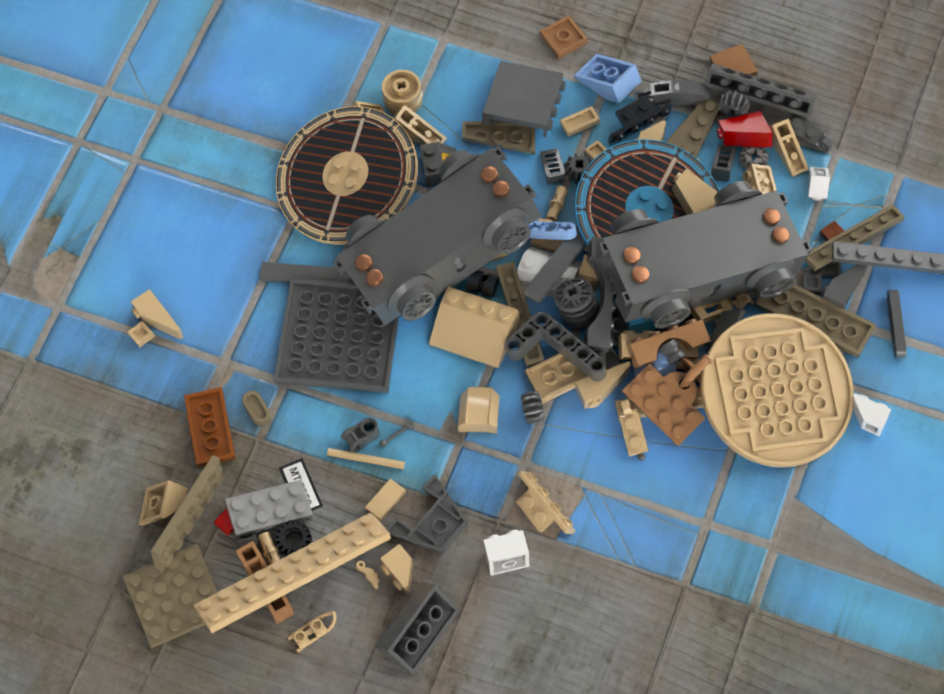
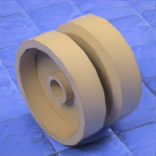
M396 70L384 78L382 82L383 102L391 114L394 115L403 105H406L413 112L419 110L423 99L419 77L414 72L408 70Z

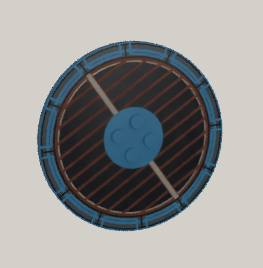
M647 139L626 141L614 145L599 154L584 171L575 194L574 213L576 224L584 243L588 247L592 237L605 238L612 236L613 233L610 225L613 220L631 210L642 209L646 212L648 218H655L659 223L687 215L672 191L675 184L673 179L679 172L682 174L688 169L718 192L717 184L710 172L698 159L675 145Z

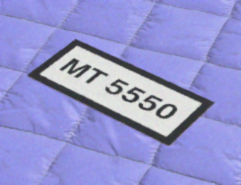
M303 458L279 467L285 483L302 480L312 511L323 507Z

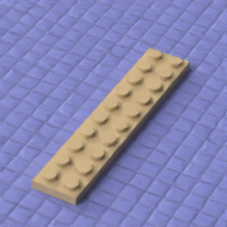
M370 512L325 537L310 543L307 547L293 552L216 594L196 603L194 608L209 631L214 633L391 539L390 533Z

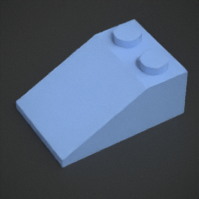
M596 54L574 75L575 79L598 95L615 103L623 101L641 82L635 64Z

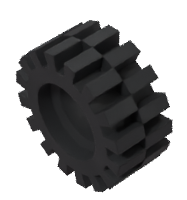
M288 520L289 524L282 523L283 527L279 526L278 532L275 533L276 545L282 555L285 554V557L312 543V536L308 526H305L303 522L300 524L299 520H295V523L292 520ZM292 533L299 534L301 536L300 543L295 546L288 545L286 543L288 535Z

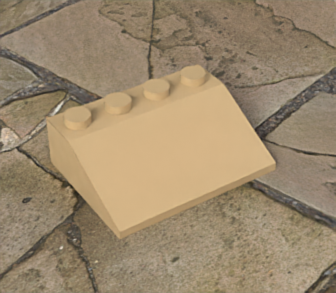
M448 287L439 306L429 345L499 369L506 353L505 342L515 333L521 320L518 309Z

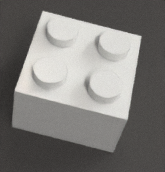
M512 530L501 536L491 535L483 540L490 576L530 567L529 551L523 530Z

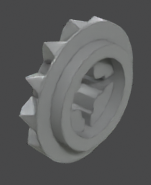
M744 147L740 152L739 161L745 169L751 164L767 165L769 154H767L765 148ZM756 153L757 158L752 162L751 156Z

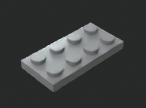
M302 480L225 499L235 537L283 526L282 523L284 522L289 524L288 520H292L294 523L295 520L302 521L313 517Z

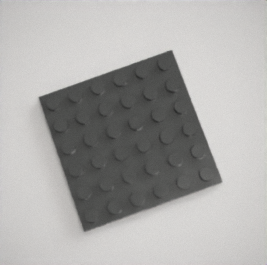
M291 279L274 383L389 393L399 316L384 326L374 310L369 314L361 303L365 298L353 283Z

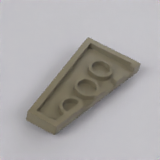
M482 121L462 122L463 141L535 155V128L503 121H491L490 126L482 125Z

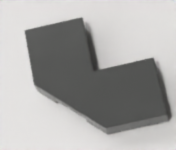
M830 262L815 272L812 268L807 270L802 275V288L815 295H821L822 278L834 279L841 274V263Z

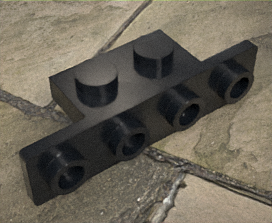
M645 95L617 110L615 115L623 128L610 134L608 142L612 143L615 141L617 143L624 139L628 133L634 134L640 130L641 126H649L655 122L656 118L667 116L671 112L672 102L656 109L649 97Z

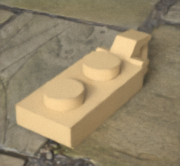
M629 400L622 401L623 412L619 413V419L629 456L648 452L645 434L637 409L632 410Z

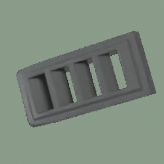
M718 144L711 170V176L714 180L729 181L736 147Z
M558 148L541 151L540 156L547 184L565 181V171ZM555 155L554 157L545 158V156Z

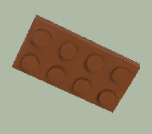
M222 387L184 395L197 467L206 466L212 455L220 458V462L236 459Z

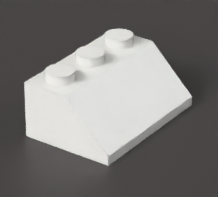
M530 247L524 252L518 266L519 279L530 283L553 253ZM574 260L551 290L555 291L566 280L578 278L582 262Z

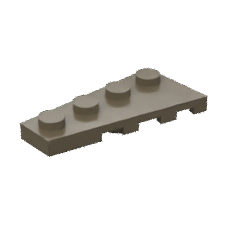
M710 99L702 101L670 136L666 143L687 151L697 159L720 112L718 102Z

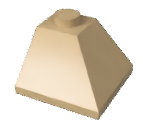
M169 480L147 487L139 525L143 526L164 519L176 512L187 496L188 488Z

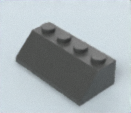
M421 582L375 647L387 659L414 675L460 609L436 585Z

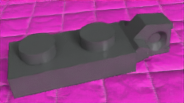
M796 114L789 119L798 140L811 148L820 147L827 152L832 148L833 141L827 137L828 135Z

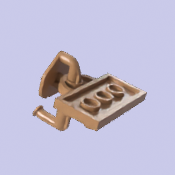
M706 354L702 355V358L695 365L686 357L680 360L688 371L687 374L677 371L663 377L649 363L622 390V393L677 447L706 419L692 405L697 394L694 381L700 382L701 371L708 364L712 363L711 358Z

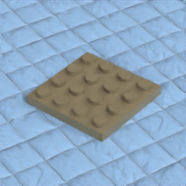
M198 544L175 553L170 566L165 567L163 572L156 570L154 563H151L123 576L151 648L205 625L196 612L194 605L216 594L217 589Z

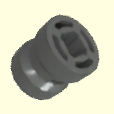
M676 339L669 341L659 349L663 355L668 356L667 362L670 366L686 356L683 350H678L679 343Z

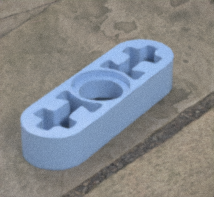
M533 221L528 225L530 228L529 238L571 240L577 236L575 224L570 222Z

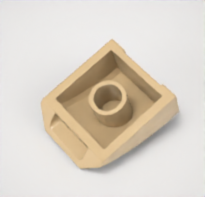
M468 387L461 394L458 432H489L497 434L500 396L493 388Z

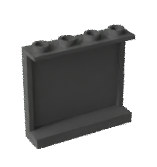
M500 61L482 113V125L490 126L493 119L543 129V137L546 138L548 131H551L553 127L552 117L555 118L557 114L556 105H560L562 94L560 93L565 90L566 81H563V73Z

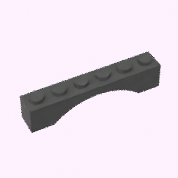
M592 237L588 243L587 261L598 279L600 305L595 320L584 332L583 343L595 353L605 352L606 354L613 346L611 330L614 327V319L612 318V312L615 308V300H612L614 288L613 285H608L609 278H605L596 258L598 244L602 242L603 238Z

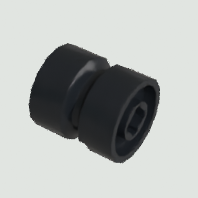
M477 270L469 276L466 292L476 295L481 293L483 297L493 299L498 287L499 276L491 273L485 275L483 271Z

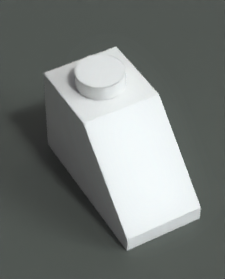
M810 167L808 197H811L812 200L822 201L827 199L830 182L829 168Z

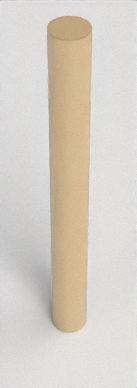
M328 448L327 456L403 470L405 467V462L331 448Z

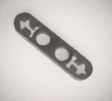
M898 289L887 290V306L895 359L906 358V342Z

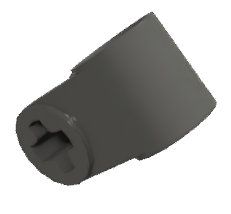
M365 418L353 427L346 429L341 434V438L346 440L350 446V451L355 453L376 440L380 435V430L375 419ZM374 427L372 431H366L367 428Z

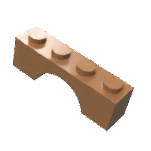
M696 318L686 321L684 326L678 327L677 324L668 327L667 332L660 333V331L649 334V338L642 339V337L631 340V344L627 346L634 368L636 369L656 361L660 345L676 339L678 343L685 346L688 351L707 345L711 340L703 319L696 321Z
M253 541L236 550V554L248 576L267 567ZM285 595L266 605L276 624L294 615L292 606Z

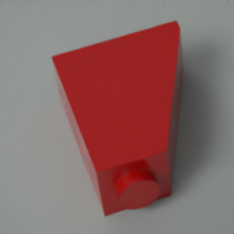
M761 111L718 121L719 128L716 129V133L724 146L772 147V131Z

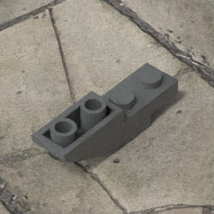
M685 80L650 83L651 89L634 92L635 101L647 95L654 106L673 102V106L677 107L710 99L708 87L704 86V83Z

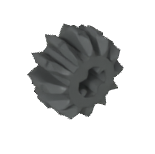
M731 90L723 92L718 103L720 112L725 114L726 117L729 116L731 118L746 115L750 107L748 97L743 96V93H738L736 90L734 92Z
M575 153L574 157H568V161L564 163V171L569 181L574 180L575 184L580 181L584 171L592 162L590 156L585 157L584 153L578 156Z
M530 391L522 394L521 401L526 422L528 424H537L544 421L545 414L540 393L538 391Z

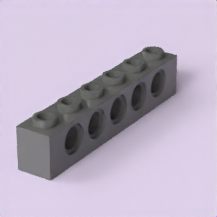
M714 63L709 68L704 85L723 92H728V90L734 92L736 90L738 93H743V96H747L749 100L808 118L811 115L817 95Z

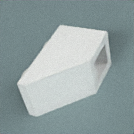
M855 393L852 399L853 411L861 429L880 436L889 418L891 409L883 403H876L865 395Z

